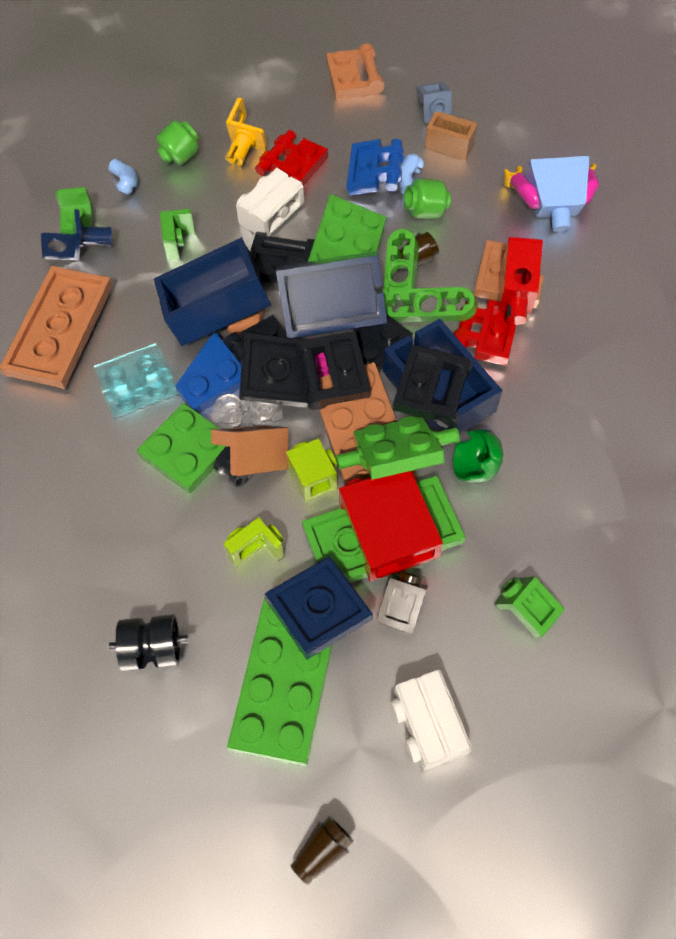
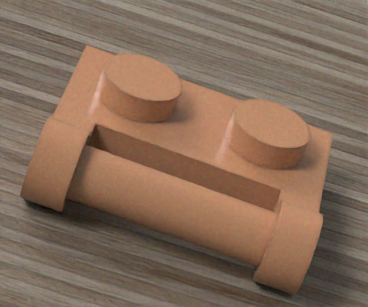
M363 44L356 50L326 53V64L336 100L375 95L384 90L383 78L378 74L374 61L375 51L371 44ZM364 63L368 76L367 81H361L357 64Z

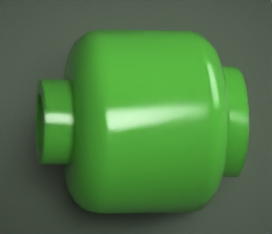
M173 120L157 134L156 142L159 148L156 152L166 164L169 165L173 162L178 166H183L198 152V141L200 138L186 121L180 123Z
M417 178L405 190L404 207L415 219L437 220L450 207L451 194L447 191L444 182L441 180Z

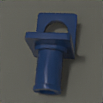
M74 209L72 234L41 233L43 259L79 261L80 248H83V245L111 247L112 243L111 227L83 226L80 222L79 209ZM53 241H59L64 243L67 248L62 252H56L51 250L48 245Z

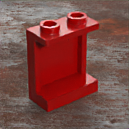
M411 471L373 480L371 478L366 480L354 479L347 482L344 487L339 488V504L342 510L345 509L365 560L364 569L369 582L440 558L443 542Z

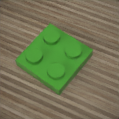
M182 403L136 451L140 458L184 491L191 494L213 471L217 456L226 446L211 444V430L220 428Z

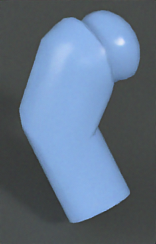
M417 154L407 155L400 164L402 179L399 182L402 194L405 193L407 186L412 184V174L419 173V168L423 169L424 167L423 159L418 157Z
M113 159L109 164V171L120 178V181L117 183V189L129 195L132 193L133 187H137L138 174L132 167L118 159Z

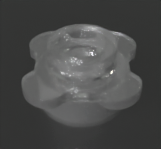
M233 394L222 395L214 404V412L211 414V419L215 424L223 423L228 425L229 428L240 427L244 413L250 410V404L248 401L238 400L239 398Z
M246 401V407L251 412L249 421L253 426L262 425V423L269 421L277 423L283 417L282 411L278 409L277 404ZM267 408V411L263 412L261 409Z

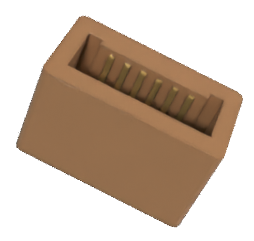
M435 111L427 125L425 148L458 159L467 160L474 146L477 123Z

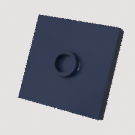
M330 556L264 593L266 602L306 660L373 620L371 610Z

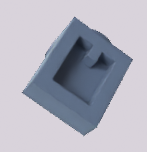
M444 82L416 86V98L423 105V120L425 123L428 124L435 111L452 115L451 89Z

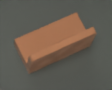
M256 425L211 430V444L230 447V473L233 476L285 470L288 468L286 451H288V427Z

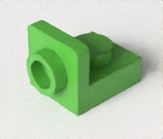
M85 187L56 191V198L60 205L61 234L73 233L74 209H79L80 222L83 226H94V208Z
M191 209L160 212L162 239L167 261L180 260L178 247L184 246L183 236L195 233Z
M536 576L514 577L503 585L500 590L502 595L494 603L499 610H510L534 637H543L565 610Z

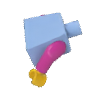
M589 156L531 159L524 171V175L522 174L521 166H516L515 173L504 169V185L508 188H514L527 206L534 210L536 217H552L554 232H564L571 229L570 216L578 215L583 207L590 203L599 186L595 173L597 165L591 164L589 168Z

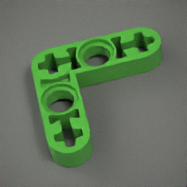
M399 229L393 232L387 242L383 293L386 314L397 322H434L439 318L442 321H464L473 317L478 305L475 296L468 288L416 289L419 254L418 241L408 229ZM403 240H407L409 245L404 246L403 256L405 259H401L402 254L397 247L402 245ZM402 268L408 270L409 274L406 280L400 283L393 281V275L397 270ZM427 298L437 299L438 304L435 310L428 313L421 310L424 300ZM444 298H446L447 301H448V303L450 304V305H446L447 311H445V301H444ZM460 298H465L469 304L463 305V309L458 310L456 305L453 304L460 303ZM398 300H401L406 306H400L398 312H395L392 306L397 305ZM407 305H414L415 312Z

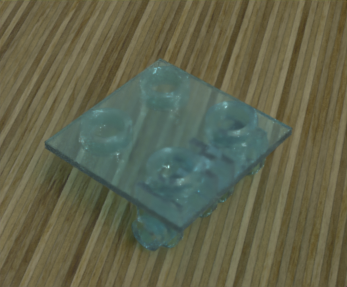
M156 343L94 366L104 396L115 420L179 396L172 381L170 371L166 367Z

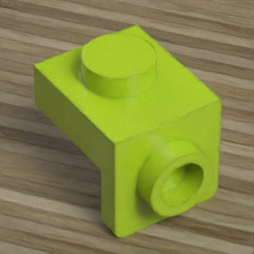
M259 517L246 527L236 528L229 534L227 541L223 543L226 555L235 567H238L264 546L277 560L284 556L282 548L284 539L281 533L272 524L266 526Z

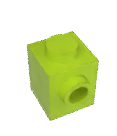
M319 438L311 442H300L291 450L286 451L288 469L305 502L337 489L336 459L330 448L324 449Z

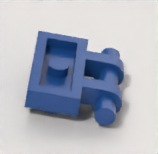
M380 139L352 144L346 185L350 196L378 192L379 182H386V189L388 191L397 190L398 183L402 179L400 163L404 160V149L400 139H393L390 146L383 147ZM388 162V165L381 166V163Z

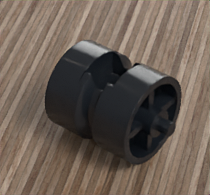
M175 614L152 617L149 623H145L142 618L123 619L117 622L116 642L109 643V650H116L121 671L145 669L149 662H153L155 667L178 666L181 643H188V635L180 634Z

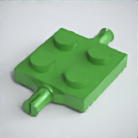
M408 416L397 422L384 425L373 424L362 430L353 431L356 451L336 454V461L339 470L360 465L368 470L372 480L444 463V451L441 446L460 442V436L456 427L436 432L428 427L423 418Z

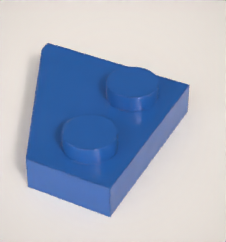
M214 333L175 385L177 393L187 406L199 414L239 390L241 364L217 333Z

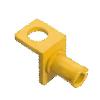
M240 97L237 98L226 121L228 133L233 142L226 154V159L234 166L238 159V167L243 165L250 147L264 151L267 148L263 129L244 124L247 113L243 98ZM239 112L238 122H236V117Z

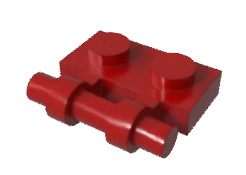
M288 130L284 135L281 134L277 137L270 151H265L259 157V163L255 166V171L263 176L267 171L273 172L278 168L288 174V177L292 176L300 181L304 186L327 160L328 149L305 138L296 145L293 143L297 138L295 132ZM282 154L287 156L284 161L278 159Z
M489 299L486 309L477 307L473 317L468 320L459 321V327L453 334L466 348H476L475 359L507 366L516 325L506 321L507 312H500L498 310V301ZM475 323L481 324V332L471 331L472 325Z

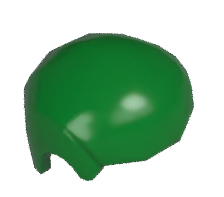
M490 430L468 431V435L471 436L470 439L457 443L454 448L452 461L454 474L459 481L471 483L487 482L497 475L503 463L504 453L501 441Z

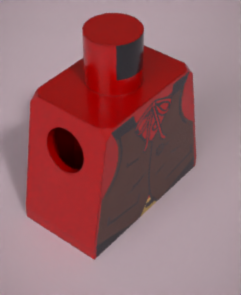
M508 237L499 274L498 310L500 312H507L506 321L510 324L521 325L526 323L527 314L532 312L540 282L543 240Z

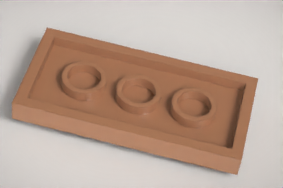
M51 266L0 365L2 374L65 389L113 287L111 279L109 277Z
M375 362L364 365L371 391L370 398L332 404L318 410L335 459L336 454L356 451L353 431L362 430L373 424L384 425L397 422ZM329 375L319 378L322 390L332 388ZM360 465L339 470L344 485L354 479L366 480L371 478L368 470ZM412 470L415 481L419 482L416 471Z

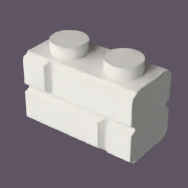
M278 168L268 176L261 177L257 186L249 194L245 193L238 199L236 204L238 222L250 232L253 231L254 234L259 231L266 232L267 236H270L304 204L302 183L292 176L288 177V174Z
M440 670L395 686V698L390 700V705L397 723L405 722L410 737L404 740L413 763L420 761L424 771L469 754L472 746Z

